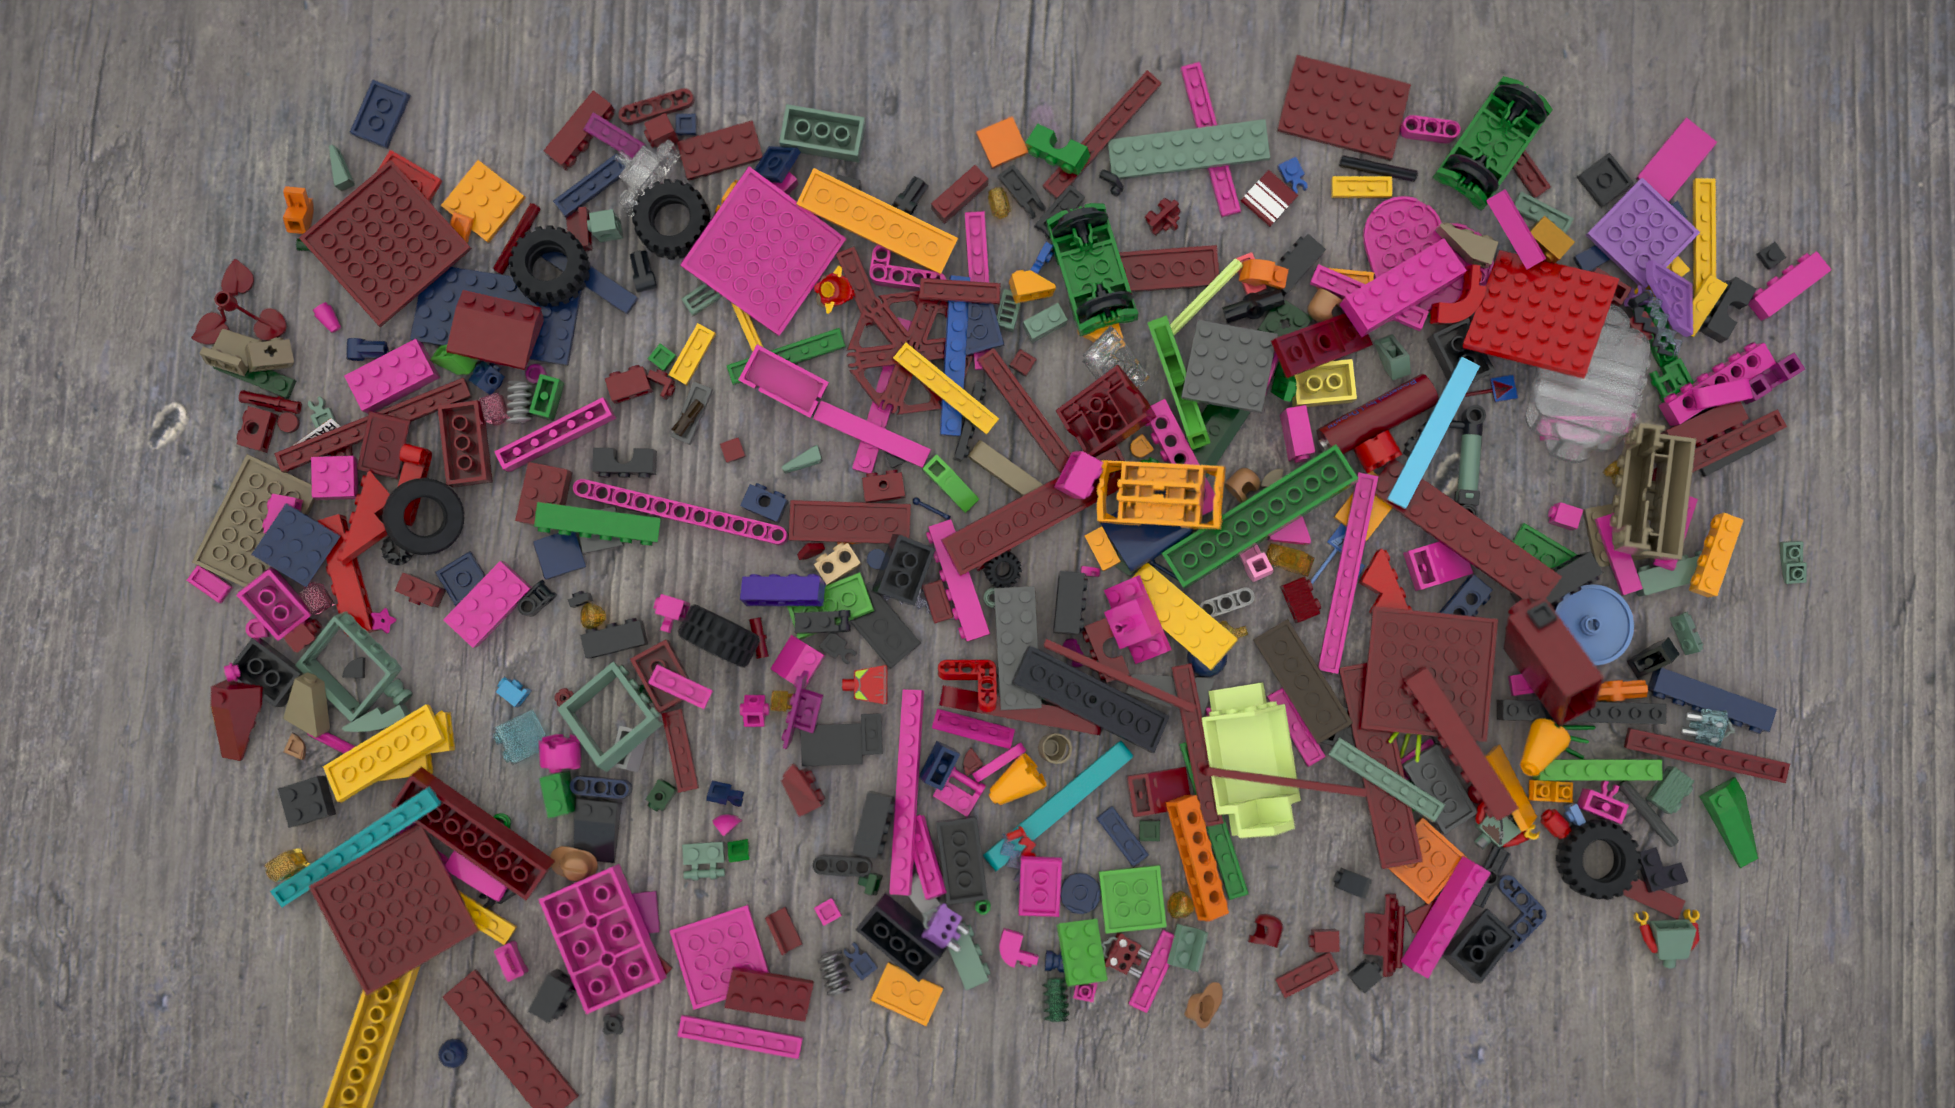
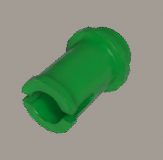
M988 899L976 901L975 910L980 915L987 914L991 909ZM981 904H986L987 907L986 909L981 910L979 906Z

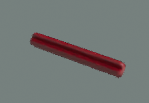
M530 203L495 263L493 267L495 272L504 274L509 265V257L513 256L511 253L512 247H517L516 241L519 237L523 239L526 236L525 232L530 229L540 212L538 205Z

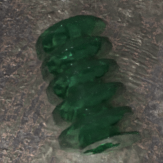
M1047 978L1048 982L1042 984V987L1048 988V991L1042 994L1049 998L1043 1001L1044 1004L1049 1005L1048 1008L1043 1009L1044 1012L1049 1013V1016L1044 1017V1020L1050 1022L1069 1021V1019L1065 1018L1069 1016V1011L1064 1010L1069 1007V1003L1064 1001L1068 999V994L1063 993L1068 990V987L1062 985L1066 983V978Z

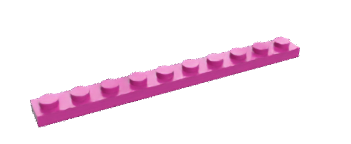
M1359 472L1357 473L1358 482L1355 483L1318 663L1320 670L1336 674L1339 672L1378 476Z
M903 689L889 892V894L911 895L924 702L923 690Z

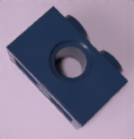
M758 483L755 486L749 484L740 506L776 523H780L788 504V500L784 499L786 495L774 491L772 494L766 491L767 487ZM764 497L770 498V504L767 507L760 505V501Z
M936 741L919 774V778L924 783L942 791L960 754L954 748Z

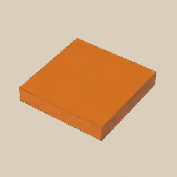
M1009 117L976 132L992 169L1028 154L1027 147L1013 117Z

